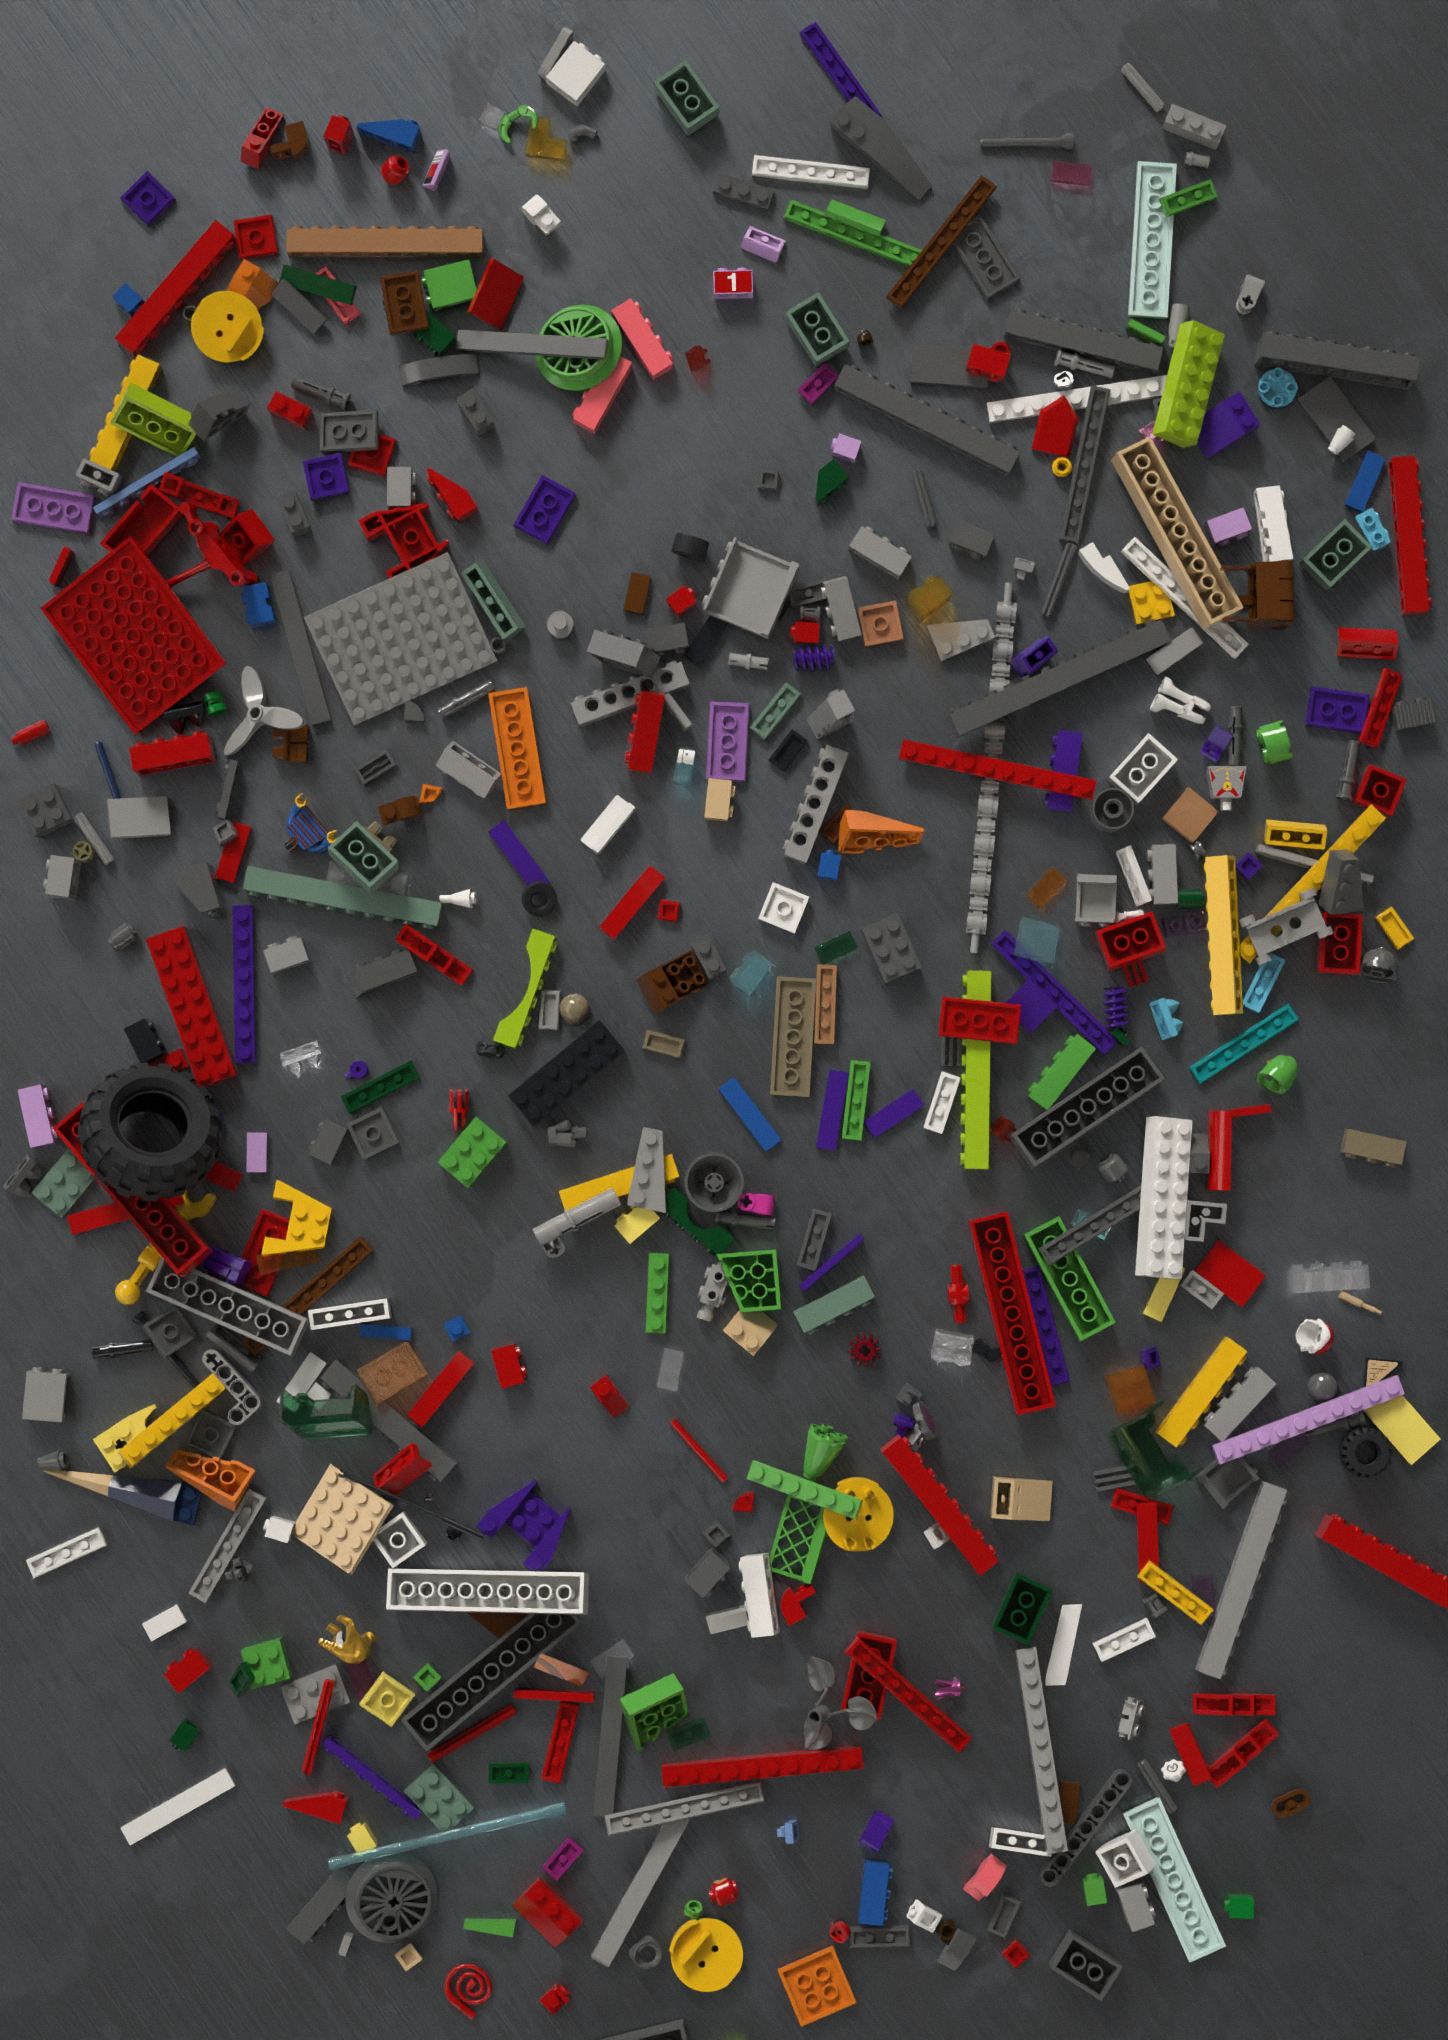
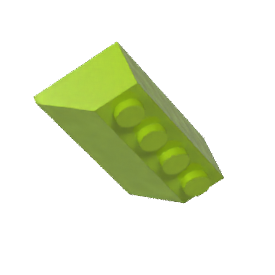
M131 382L110 421V424L176 457L186 452L197 434L188 425L192 417L190 412Z

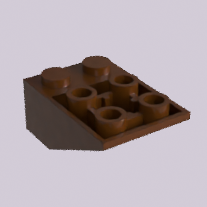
M692 950L643 974L636 980L655 1014L710 985Z

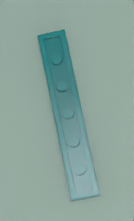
M1288 1003L1190 1066L1189 1069L1198 1083L1201 1084L1297 1022L1299 1018Z

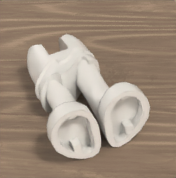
M1165 676L1158 688V692L1174 697L1186 704L1182 706L1161 694H1157L1150 710L1153 712H1158L1162 709L1170 710L1178 714L1176 717L1203 724L1206 718L1192 711L1196 707L1209 712L1211 709L1210 704L1196 695H1189L1176 688L1172 680Z

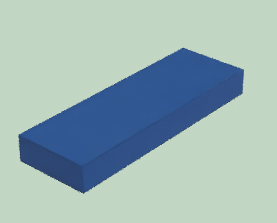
M1370 451L1366 452L1344 506L1361 513L1364 511L1386 458Z

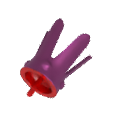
M938 1679L935 1681L936 1685L945 1686V1688H939L938 1692H936V1696H943L937 1700L950 1696L960 1697V1690L965 1689V1687L960 1688L959 1681L949 1682Z

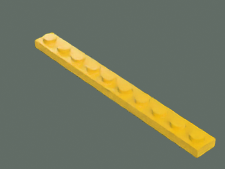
M1370 804L1265 917L1301 902L1302 899L1299 894L1314 888L1317 892L1323 885L1330 850L1347 849L1353 854L1386 817ZM1279 925L1273 926L1271 929L1273 936H1276L1282 930V927ZM1248 934L1240 943V956L1250 964L1258 954Z

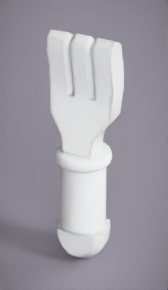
M1116 911L1115 923L1122 919L1126 921L1143 915L1145 911H1124V913Z

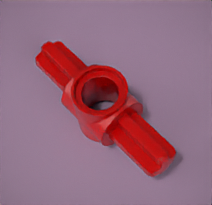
M951 1265L952 1284L948 1286L949 1304L954 1307L955 1323H966L965 1304L969 1302L968 1284L963 1283L962 1265Z

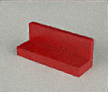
M1338 627L1337 657L1396 660L1399 646L1396 630Z
M411 1443L373 1474L374 1484L378 1488L398 1495L432 1467L430 1461L420 1458L418 1445Z

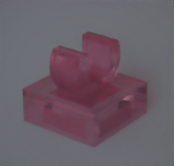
M1155 421L1138 430L1141 438L1151 437L1153 441L1157 437L1152 435Z

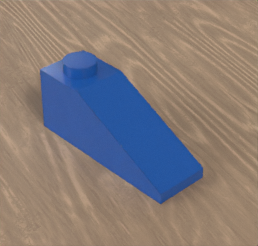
M396 119L357 124L359 134L411 153L414 152L421 134L420 126L411 119H407V121Z

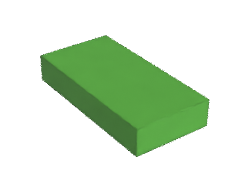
M1130 319L1126 327V331L1148 342L1157 343L1159 347L1166 337L1133 319Z

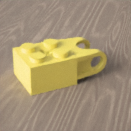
M155 1404L124 1418L93 1439L114 1473L127 1466L118 1454L121 1448H117V1442L119 1440L126 1441L128 1444L147 1428L146 1420L148 1416L157 1408Z

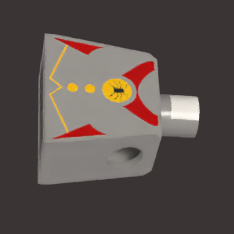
M1208 766L1206 768L1211 800H1220V811H1232V800H1239L1241 798L1246 766Z

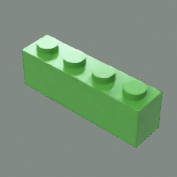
M1078 1034L1074 1037L1072 1035L1068 1037L1064 1043L1065 1049L1062 1052L1058 1051L1051 1059L1054 1061L1051 1067L1046 1066L1040 1073L1042 1077L1038 1083L1033 1082L1027 1090L1030 1093L1027 1097L1045 1111L1052 1106L1096 1049Z

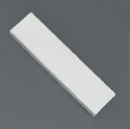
M98 1527L27 1559L26 1562L33 1578H36L108 1544L101 1528Z

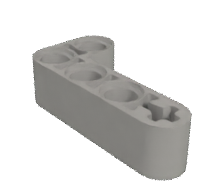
M218 1349L207 1350L202 1357L204 1365L238 1401L228 1412V1420L233 1425H240L261 1408L263 1399ZM209 1354H216L215 1360L218 1363H221L223 1361L224 1364L220 1365L217 1369H215V1367L218 1366V1364L214 1361H209V1359L211 1358ZM224 1367L229 1368L231 1371L229 1378H224L221 1374ZM237 1382H241L244 1385L242 1393H238L235 1390ZM250 1397L257 1399L258 1403L255 1408L250 1407L248 1404ZM236 1410L241 1411L243 1414L241 1421H236L233 1417V1413Z

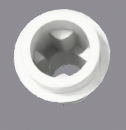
M1342 425L1341 428L1337 429L1328 450L1337 456L1354 440L1355 433Z

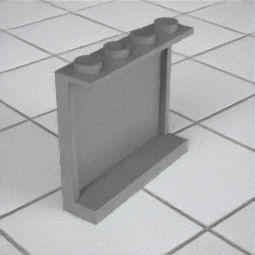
M734 537L733 541H729L726 546L725 552L727 555L725 559H721L719 562L717 578L713 577L710 583L709 596L705 595L702 601L704 613L769 639L800 570V565L794 561L790 563L737 541V538Z

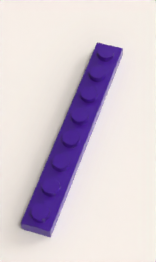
M253 905L232 906L235 1063H256Z
M1006 930L991 944L1026 980L1031 977L1058 1004L1056 1009L1100 1053L1105 1055L1118 1042Z

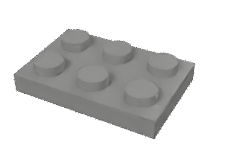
M337 1664L280 1687L294 1725L316 1716L325 1679L335 1681L328 1711L351 1702Z

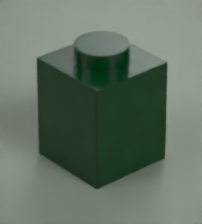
M185 1718L170 1738L171 1746L180 1752L182 1750L186 1752L202 1729Z

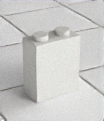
M573 41L546 76V83L574 105L578 106L606 69L605 61L599 55H592L584 44H578Z

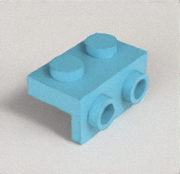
M1373 508L1355 517L1373 551L1381 550L1391 542L1389 533L1383 528L1377 512H1374Z

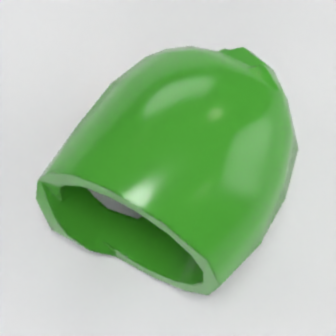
M1278 1055L1266 1062L1267 1065L1259 1072L1256 1081L1272 1092L1283 1094L1296 1081L1298 1065L1293 1057ZM1264 1075L1270 1076L1273 1079L1268 1081L1264 1078Z

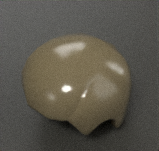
M577 993L569 994L560 1003V1012L565 1022L576 1026L588 1020L591 1009L584 996Z

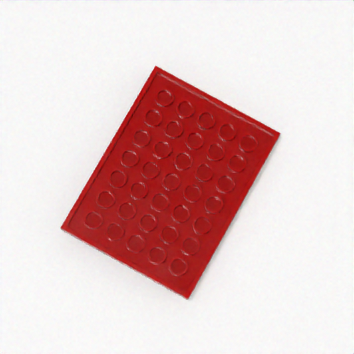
M133 536L128 537L40 608L135 735L227 664Z

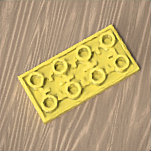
M1403 1395L1362 1410L1410 1465L1415 1463L1441 1440Z

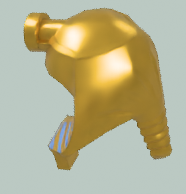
M340 1614L336 1620L346 1626L345 1642L342 1640L341 1628L330 1623L326 1630L334 1635L332 1642L319 1639L318 1644L346 1663H361L370 1654L371 1643L375 1641L376 1635L372 1632H366L360 1636L353 1620Z

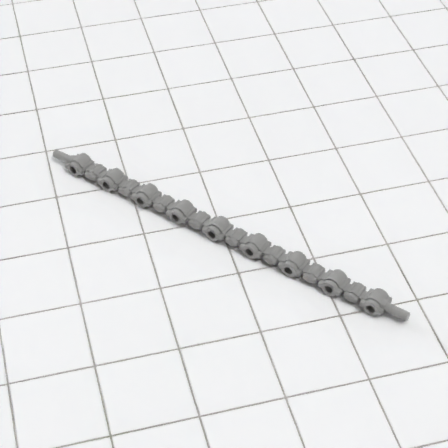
M1005 583L1004 602L997 603L996 622H999L1000 625H996L995 636L999 640H994L992 661H997V664L992 665V676H995V679H990L989 692L997 690L998 693L1004 690L1003 686L1010 683V680H1005V677H1009L1010 665L1006 664L1012 660L1013 641H1009V638L1013 639L1014 626H1010V623L1015 624L1017 603L1011 602L1013 583ZM1000 718L986 725L985 739H989V742L985 741L984 754H988L990 758L1002 760V758H998V755H1002L1003 743H999V740H1004L1006 719ZM989 778L981 781L980 792L984 793V796L979 795L977 816L982 817V820L978 819L977 831L981 833L980 835L975 834L973 854L978 856V859L974 858L973 870L977 871V874L972 873L970 894H973L974 898L970 897L969 909L973 910V913L968 912L966 933H972L970 953L978 954L980 934L986 935L988 914H983V911H987L988 899H984V896H989L991 875L986 874L991 872L992 860H988V857H993L995 836H990V833L995 831V821H992V818H997L999 797H994V794H998L999 782Z

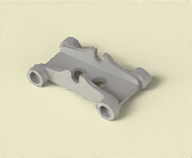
M1314 888L1299 894L1302 899L1301 902L1256 921L1253 914L1239 920L1241 927H1246L1259 957L1255 959L1258 966L1273 960L1270 952L1313 933H1317L1319 939L1334 933L1332 927H1327L1314 899V896L1317 895ZM1293 917H1298L1301 920V926L1297 929L1290 926V920ZM1275 925H1279L1283 929L1282 935L1278 937L1273 936L1271 933V929Z

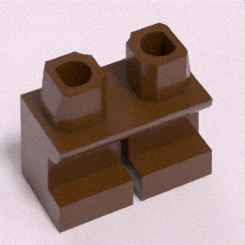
M304 724L303 727L293 730L273 728V739L283 740V747H273L272 757L282 759L287 763L308 764L310 727Z

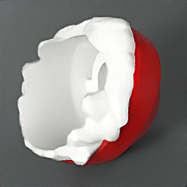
M1319 1318L1317 1320H1304L1295 1334L1300 1350L1310 1354L1324 1353L1332 1346L1334 1341L1332 1328Z

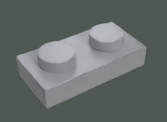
M1190 1270L1179 1285L1210 1309L1215 1307L1224 1294L1193 1270Z

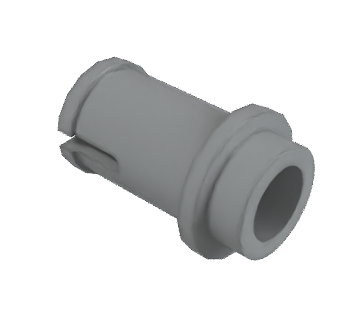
M1190 151V153L1186 152L1184 164H1187L1188 167L1193 165L1208 168L1210 156L1195 154L1193 151Z

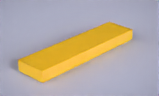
M1150 1560L1137 1575L1139 1579L1201 1626L1214 1610Z

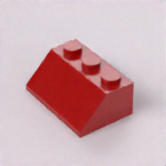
M541 1876L512 1904L554 1947L564 1941L583 1920V1917Z

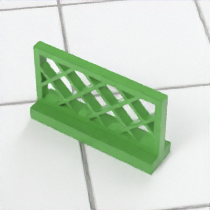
M788 1494L769 1558L771 1571L812 1584L827 1537L823 1523L824 1508L821 1507L819 1515L812 1519L807 1508L815 1504ZM792 1498L799 1500L803 1507L794 1513L790 1508ZM804 1510L809 1521L799 1525L795 1515ZM792 1517L797 1527L787 1532L784 1523L786 1519ZM811 1522L815 1529L814 1534L806 1538L801 1527ZM799 1529L804 1540L794 1545L789 1534ZM787 1536L791 1547L782 1551L779 1546V1540ZM806 1542L809 1551L808 1554L801 1557L796 1546ZM794 1549L798 1559L789 1564L783 1553ZM781 1555L786 1566L781 1569L772 1567L774 1558ZM798 1561L803 1566L801 1576L794 1574L790 1567Z

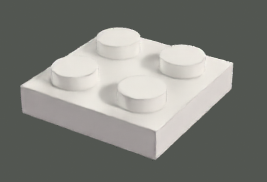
M773 882L758 919L795 934L809 896Z

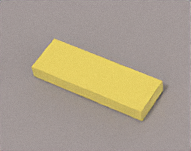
M1182 1266V1276H1183V1273H1184V1271H1185V1269H1186V1268L1183 1267V1266ZM1158 1278L1143 1314L1162 1322L1181 1279Z

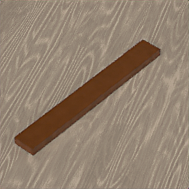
M981 175L888 293L886 296L887 300L902 310L993 194L997 186Z
M360 1236L281 1307L303 1315L371 1255L374 1250ZM249 1337L242 1341L243 1345L254 1357L268 1347Z

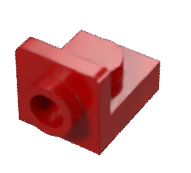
M557 1982L539 2001L554 2015L566 2003L570 2002L571 1992L565 1985L560 1986Z

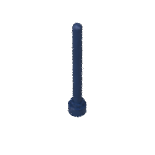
M101 741L95 742V748L113 799H121Z

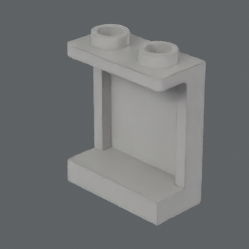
M1077 874L1075 923H1079L1080 927H1091V924H1099V927L1106 928L1111 926V924L1115 925L1117 875Z
M33 1367L32 1370L26 1371L22 1419L65 1422L66 1413H64L69 1373H64V1369H52V1372H45V1368Z

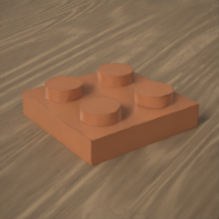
M896 601L857 608L865 647L904 639Z

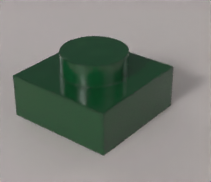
M1115 1027L1110 1032L1122 1047H1125L1130 1042L1128 1039L1129 1034L1123 1028L1118 1029Z

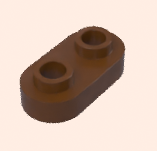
M1294 1789L1275 1798L1271 1803V1810L1278 1818H1286L1307 1808L1310 1803V1796L1304 1789ZM1297 1795H1302L1300 1802L1296 1801ZM1280 1803L1284 1804L1282 1810L1277 1808Z

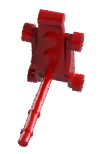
M181 503L179 511L185 515L189 523L188 530L192 535H195L196 544L199 550L203 552L205 559L199 565L171 579H166L168 585L172 588L174 585L211 568L223 571L229 577L230 583L235 586L258 584V574L251 571L248 572L218 535V525L214 522L204 523L196 514L197 508L194 504Z

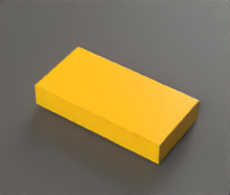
M1392 906L1375 917V920L1397 950L1414 939Z

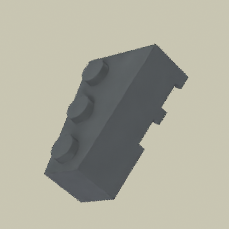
M398 949L391 952L389 957L384 958V955L374 958L373 963L366 964V962L354 966L355 969L347 976V979L356 999L361 997L363 993L378 990L379 987L410 977L417 972L409 949L405 951Z

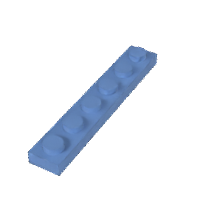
M195 447L93 508L100 518L108 517L114 513L116 508L125 507L131 503V499L136 496L140 497L150 484L154 487L160 486L165 472L177 476L181 473V469L186 466H194L201 457Z

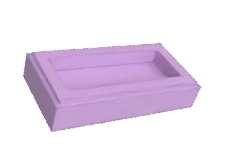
M247 1133L246 1172H267L268 1133Z

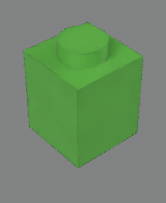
M1098 1873L1087 1874L1086 1878H1082L1087 1906L1107 1903L1103 1877L1101 1875L1098 1876Z

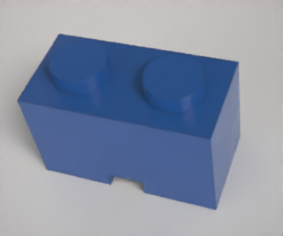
M263 582L244 586V593H241L243 605L247 604L248 612H245L247 624L251 623L253 628L276 624L274 609L268 604V601H272L269 585Z

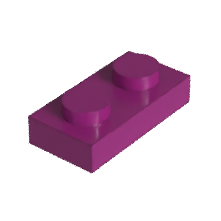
M824 363L797 392L812 405L839 376Z
M568 1836L542 1868L557 1881L584 1849Z

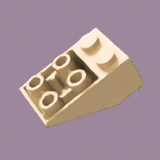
M993 1476L990 1517L1009 1520L1050 1521L1053 1481Z

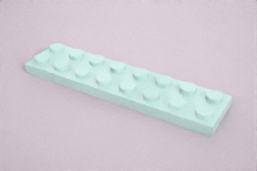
M1137 162L1128 317L1167 319L1174 215L1165 217L1159 199L1175 193L1177 164Z
M1156 1797L1123 1812L1130 1831L1137 1829L1156 1864L1149 1874L1189 1963L1225 1947L1224 1940L1160 1797Z

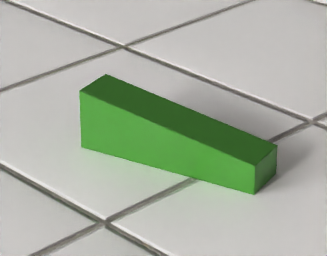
M466 1918L463 1929L513 1938L516 1919Z

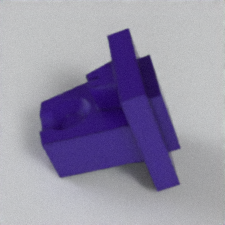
M895 1413L893 1425L897 1426L895 1436L899 1434L903 1438L905 1430L913 1428L914 1419Z

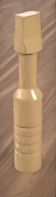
M1341 1291L1338 1298L1357 1307H1363L1379 1315L1382 1313V1311L1374 1306L1372 1307L1344 1291Z

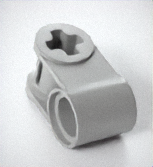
M1246 274L1236 302L1238 313L1242 315L1251 313L1264 286V280Z

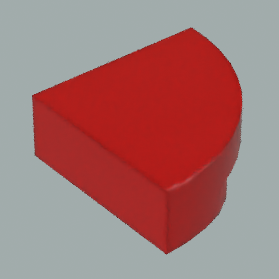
M754 1492L741 1495L734 1503L733 1511L752 1513Z

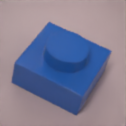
M462 1315L443 1324L452 1342L470 1333Z

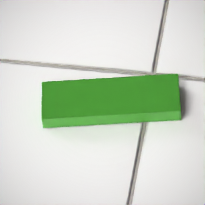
M1210 179L1161 197L1159 202L1165 217H1169L1218 198V195Z
M831 199L825 216L876 236H880L886 222L882 218Z

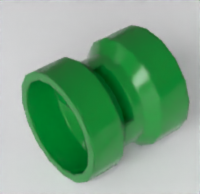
M221 691L210 692L202 696L208 706L207 713L209 716L227 711L226 704L222 701L223 695Z

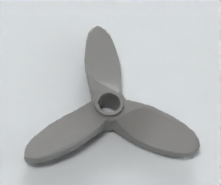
M246 666L241 675L243 698L249 709L248 714L227 741L224 755L231 756L238 752L262 725L268 724L278 729L293 730L299 729L305 724L304 718L294 711L281 707H266V693L263 682L258 672L250 666Z

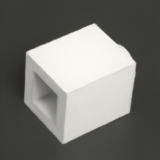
M271 1516L270 1520L266 1519L263 1531H266L265 1537L289 1543L295 1522Z

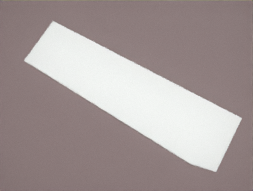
M1082 1604L1062 1605L1045 1677L1046 1686L1066 1685Z

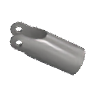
M1185 304L1172 305L1168 331L1169 346L1173 350L1180 324L1188 321L1189 306Z

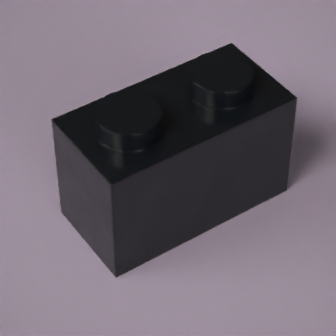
M144 1018L124 1028L140 1063H148L165 1055L164 1049L166 1047L162 1039L157 1038L155 1034L157 1029L152 1020L149 1021Z

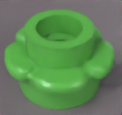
M697 1900L689 1901L685 1905L684 1914L691 1919H698L699 1916L703 1915L702 1904Z

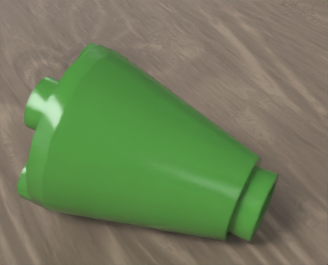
M823 1423L822 1426L811 1424L807 1437L803 1476L817 1481L845 1447L848 1437L842 1433H836L833 1431V1427Z

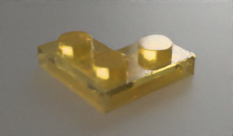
M538 117L536 129L532 127V121L530 120L525 155L564 161L567 140L548 137L550 118Z

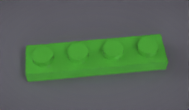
M850 1061L842 1139L862 1141L870 1062Z
M649 1253L646 1332L666 1333L669 1254Z

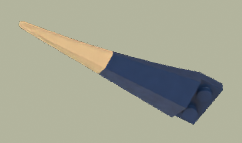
M43 1470L48 1474L168 1520L189 1525H195L202 1492L188 1482L64 1470Z

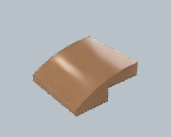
M1187 787L1162 820L1190 843H1193L1219 811L1190 787Z

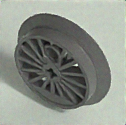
M396 1851L380 1853L362 1863L352 1875L346 1890V1910L354 1927L365 1937L381 1943L401 1942L418 1934L433 1916L437 1904L436 1881L430 1869L417 1857ZM379 1876L386 1877L388 1888L384 1885ZM374 1877L384 1891L368 1882ZM390 1878H395L393 1887ZM410 1880L414 1881L412 1884L406 1887ZM422 1883L424 1884V1890L410 1893ZM366 1887L379 1896L362 1894V1891ZM426 1896V1902L410 1900ZM360 1899L376 1901L374 1903L360 1906ZM408 1906L422 1907L424 1909L420 1914ZM376 1909L365 1918L361 1915V1912ZM403 1910L418 1919L412 1924ZM400 1914L409 1926L401 1930L399 1922ZM379 1915L374 1926H370L368 1923ZM388 1916H393V1917H394L391 1922H389V1923L384 1922V1920H385L386 1917H388ZM381 1925L382 1928L385 1930L384 1932L378 1930Z

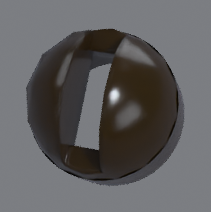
M862 330L858 333V345L864 347L873 343V337L869 331Z

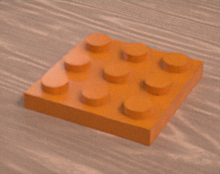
M833 1945L777 1969L801 2027L857 2003Z

